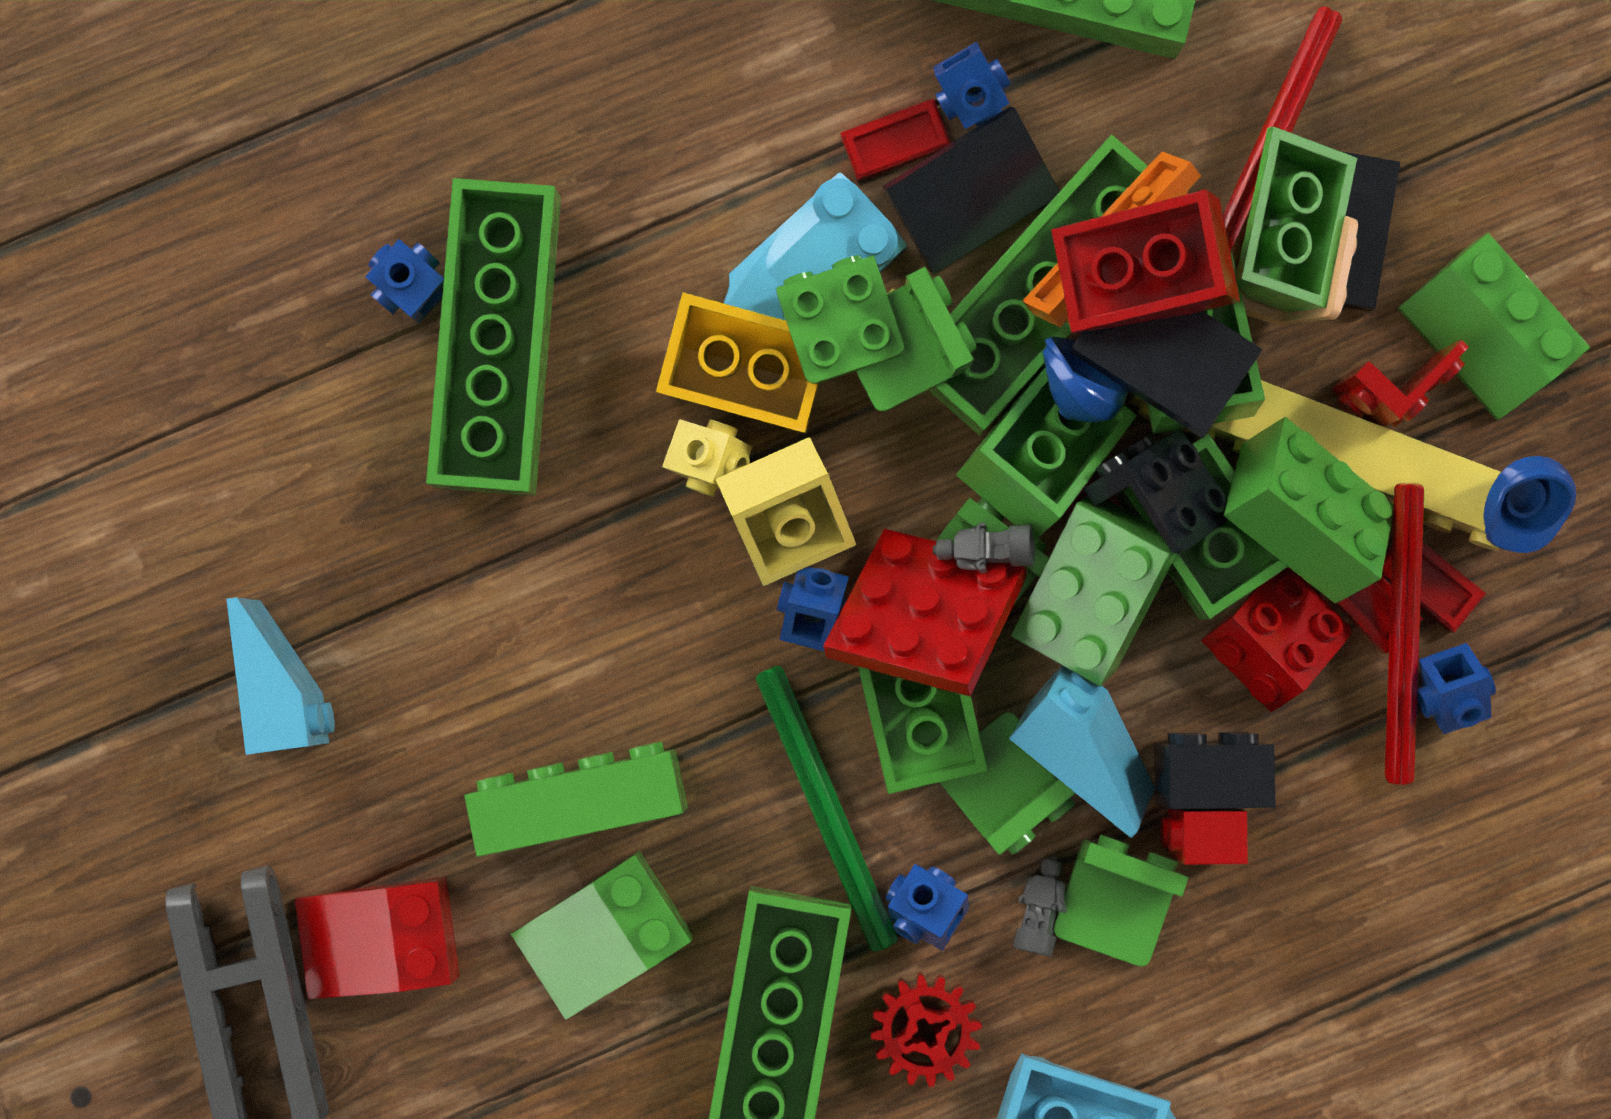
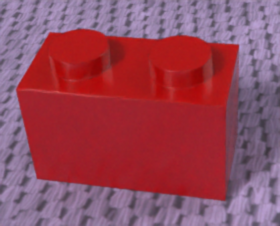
M1168 808V817L1161 818L1160 820L1161 847L1169 848V857L1185 865L1248 864L1247 811L1238 808Z

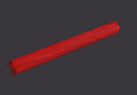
M1320 7L1317 13L1314 14L1223 212L1229 248L1233 258H1235L1245 236L1267 128L1277 127L1292 133L1342 23L1341 14L1337 11H1332L1329 7Z
M1399 483L1394 487L1385 778L1388 783L1395 785L1412 784L1415 776L1424 487L1418 483Z

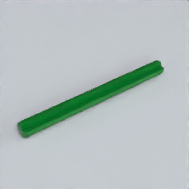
M774 666L756 675L757 685L867 944L872 952L887 949L897 942V935L786 674L781 666Z

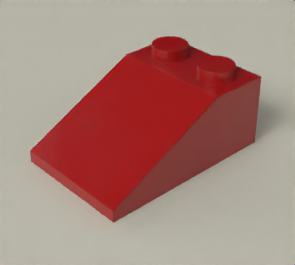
M1207 189L1051 229L1071 333L1075 334L1189 315L1240 302L1220 199Z
M447 876L294 898L308 999L392 993L451 985L460 977Z

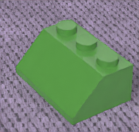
M1277 127L1267 128L1236 275V282L1248 299L1288 313L1327 307L1344 217L1346 216L1357 163L1356 157Z
M1486 233L1467 246L1397 308L1436 353L1461 339L1469 346L1459 357L1465 362V365L1456 376L1496 421L1553 381L1590 348L1585 340L1489 233Z

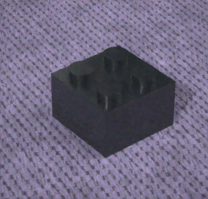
M1218 732V742H1207V734L1167 733L1168 743H1154L1155 804L1169 809L1276 808L1274 744L1259 742V733Z

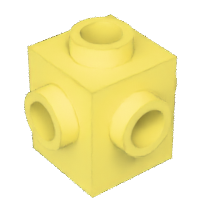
M679 419L662 467L688 479L685 487L714 497L716 490L720 489L716 478L750 464L749 456L752 446L735 438L738 429L727 424L709 419L707 427H703Z

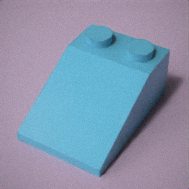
M238 597L226 599L246 755L329 743L328 733H333L335 729L332 705L330 702L324 703L323 692L261 600Z
M1061 665L1031 699L1009 739L1132 838L1140 827L1155 787L1108 690Z

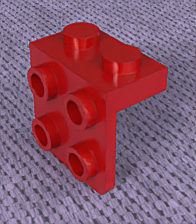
M1461 339L1438 351L1400 390L1370 361L1345 374L1331 390L1339 397L1336 403L1343 412L1382 427L1390 424L1395 428L1404 420L1409 422L1428 404L1430 399L1424 395L1427 391L1430 392L1439 383L1442 385L1446 384L1462 369L1465 362L1459 357L1469 346Z
M1287 567L1257 587L1237 610L1212 627L1201 641L1215 655L1216 659L1225 665L1244 684L1252 696L1272 713L1309 687L1350 637L1351 629L1301 576Z

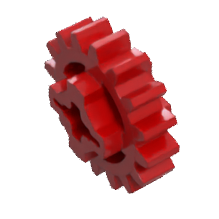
M923 972L917 973L916 985L909 987L902 977L897 979L900 992L896 996L885 990L881 994L884 1002L888 1005L886 1010L873 1009L872 1017L882 1023V1027L870 1030L871 1039L884 1040V1044L875 1051L878 1060L891 1056L893 1060L888 1068L889 1073L894 1076L902 1068L907 1070V1083L912 1086L917 1080L918 1075H925L929 1087L935 1086L936 1074L943 1073L950 1082L955 1080L952 1067L956 1063L967 1069L971 1065L964 1054L966 1049L979 1050L980 1048L979 1041L971 1037L970 1032L982 1029L981 1021L968 1018L967 1016L976 1008L973 999L960 1002L959 999L963 993V987L958 983L949 991L944 989L945 977L941 974H938L935 978L933 985L927 984ZM920 996L937 997L949 1005L945 1004L939 1008L925 1005L922 1003ZM903 1005L907 1014L904 1025L892 1035L891 1028L894 1016ZM925 1018L929 1024L938 1022L939 1024L933 1028L935 1037L930 1040H926L922 1034L914 1037L913 1035L918 1031L916 1023L918 1020ZM960 1024L958 1040L954 1048L948 1053L945 1046L948 1034L951 1030L957 1028L956 1025ZM916 1051L929 1055L932 1062H917L907 1058L905 1055Z

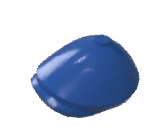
M1054 336L1046 339V347L1043 350L1044 363L1050 391L1060 414L1068 420L1074 419L1080 422H1101L1114 418L1125 404L1128 390L1072 355L1070 351L1076 341Z
M1543 456L1524 457L1506 466L1494 481L1486 498L1483 518L1487 540L1500 549L1516 553L1537 551L1549 544L1557 535L1575 505L1576 486L1569 471L1559 462Z

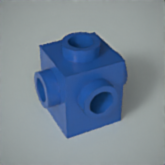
M977 42L933 67L935 76L943 89L935 94L949 120L958 116L965 129L974 124L976 126L981 125L1003 111V107L1010 104L1004 89L1012 85L998 59L988 63ZM972 87H980L975 92H967Z
M400 239L393 246L386 244L376 252L368 265L371 270L365 277L376 286V289L370 295L392 315L401 308L415 322L420 324L442 299L444 278L434 270L440 262L418 242L412 249ZM409 275L408 279L402 282L403 278Z
M808 566L797 571L794 583L784 581L777 606V611L785 613L780 640L824 651L823 645L848 599L844 595L849 577L830 572L826 569Z
M1467 643L1419 659L1421 688L1417 689V702L1423 715L1426 718L1433 717L1443 734L1461 728L1472 727L1481 721L1492 718L1491 696L1496 694L1494 680L1489 670L1481 665Z
M914 864L907 877L900 874L895 879L886 896V900L890 902L888 910L890 920L894 922L893 929L913 943L919 944L920 940L923 939L943 951L969 910L968 894L954 887L956 881L944 871L936 867H930L927 871Z

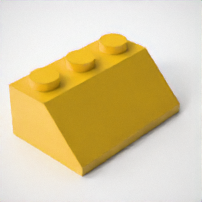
M682 292L656 392L806 433L819 383L811 384L805 379L786 320Z

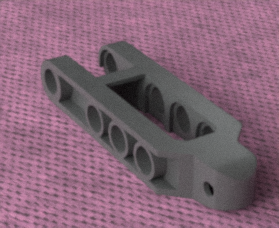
M269 865L243 871L241 874L242 896L256 956L219 965L211 927L204 924L200 902L194 889L197 887V884L192 883L168 889L166 892L167 917L212 1119H248L241 1089L245 1085L244 1075H238L230 1037L234 1035L232 1024L227 1025L219 989L261 980L292 1115L290 1119H325L329 1113V1106L280 888L272 867Z

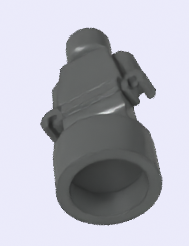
M981 522L970 529L959 530L957 535L954 536V543L951 539L937 540L936 545H933V555H936L939 560H951L954 557L956 565L960 569L978 570L980 573H986L985 566L987 563H1011L1012 567L1034 566L1035 545L1031 524L1010 525L1009 530H1004V532H986L987 526Z
M1049 856V859H1043L1040 869L1043 876H1031L1025 885L1024 894L1019 897L1018 902L1027 904L1021 928L1017 927L1012 948L1047 957H1052L1057 938L1053 936L1054 930H1052L1056 911L1062 913L1067 911V906L1064 904L1066 886L1062 881L1055 879V877L1060 876L1062 863L1058 861L1057 857Z

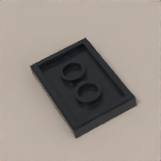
M1011 106L882 186L926 266L933 274H936L1050 202L1060 192L1016 108Z
M1343 152L1357 158L1346 216L1358 221L1357 247L1351 260L1346 285L1347 297L1343 307L1373 311L1376 309L1400 162Z
M1201 311L1189 315L1082 332L1072 346L1070 353L1203 439L1263 349Z

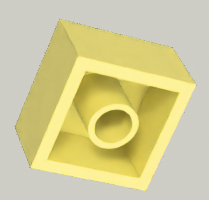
M810 437L716 478L763 586L856 545L830 477Z

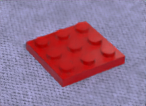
M884 528L823 645L826 658L970 697L1027 578L1026 566L1012 567L1011 563H987L985 566L986 573H980L978 570L960 569L957 567L954 557L951 560H939L936 555H933V545H936L937 541Z

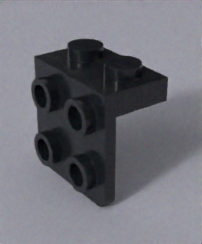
M1181 427L1158 442H1155L1152 436L1148 435L1124 450L1129 460H1127L1123 452L1096 468L1101 478L1084 488L1089 499L1096 506L1127 486H1130L1167 546L1175 554H1180L1228 521L1224 516L1227 497L1212 478L1200 459L1196 447L1188 440Z

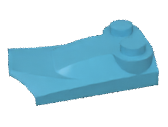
M839 172L835 177L821 184L812 198L729 273V288L723 303L786 320L783 317L775 289L784 285L783 281L803 272L810 271L815 275L833 269L832 265L835 262L856 255H860L862 259L874 255L879 272L881 273L907 249V244L892 223L853 182Z
M1021 1053L1011 1072L997 1119L1176 1118L1170 1109L1171 1102L1169 1100L1054 1064L1043 1057L1029 1056Z

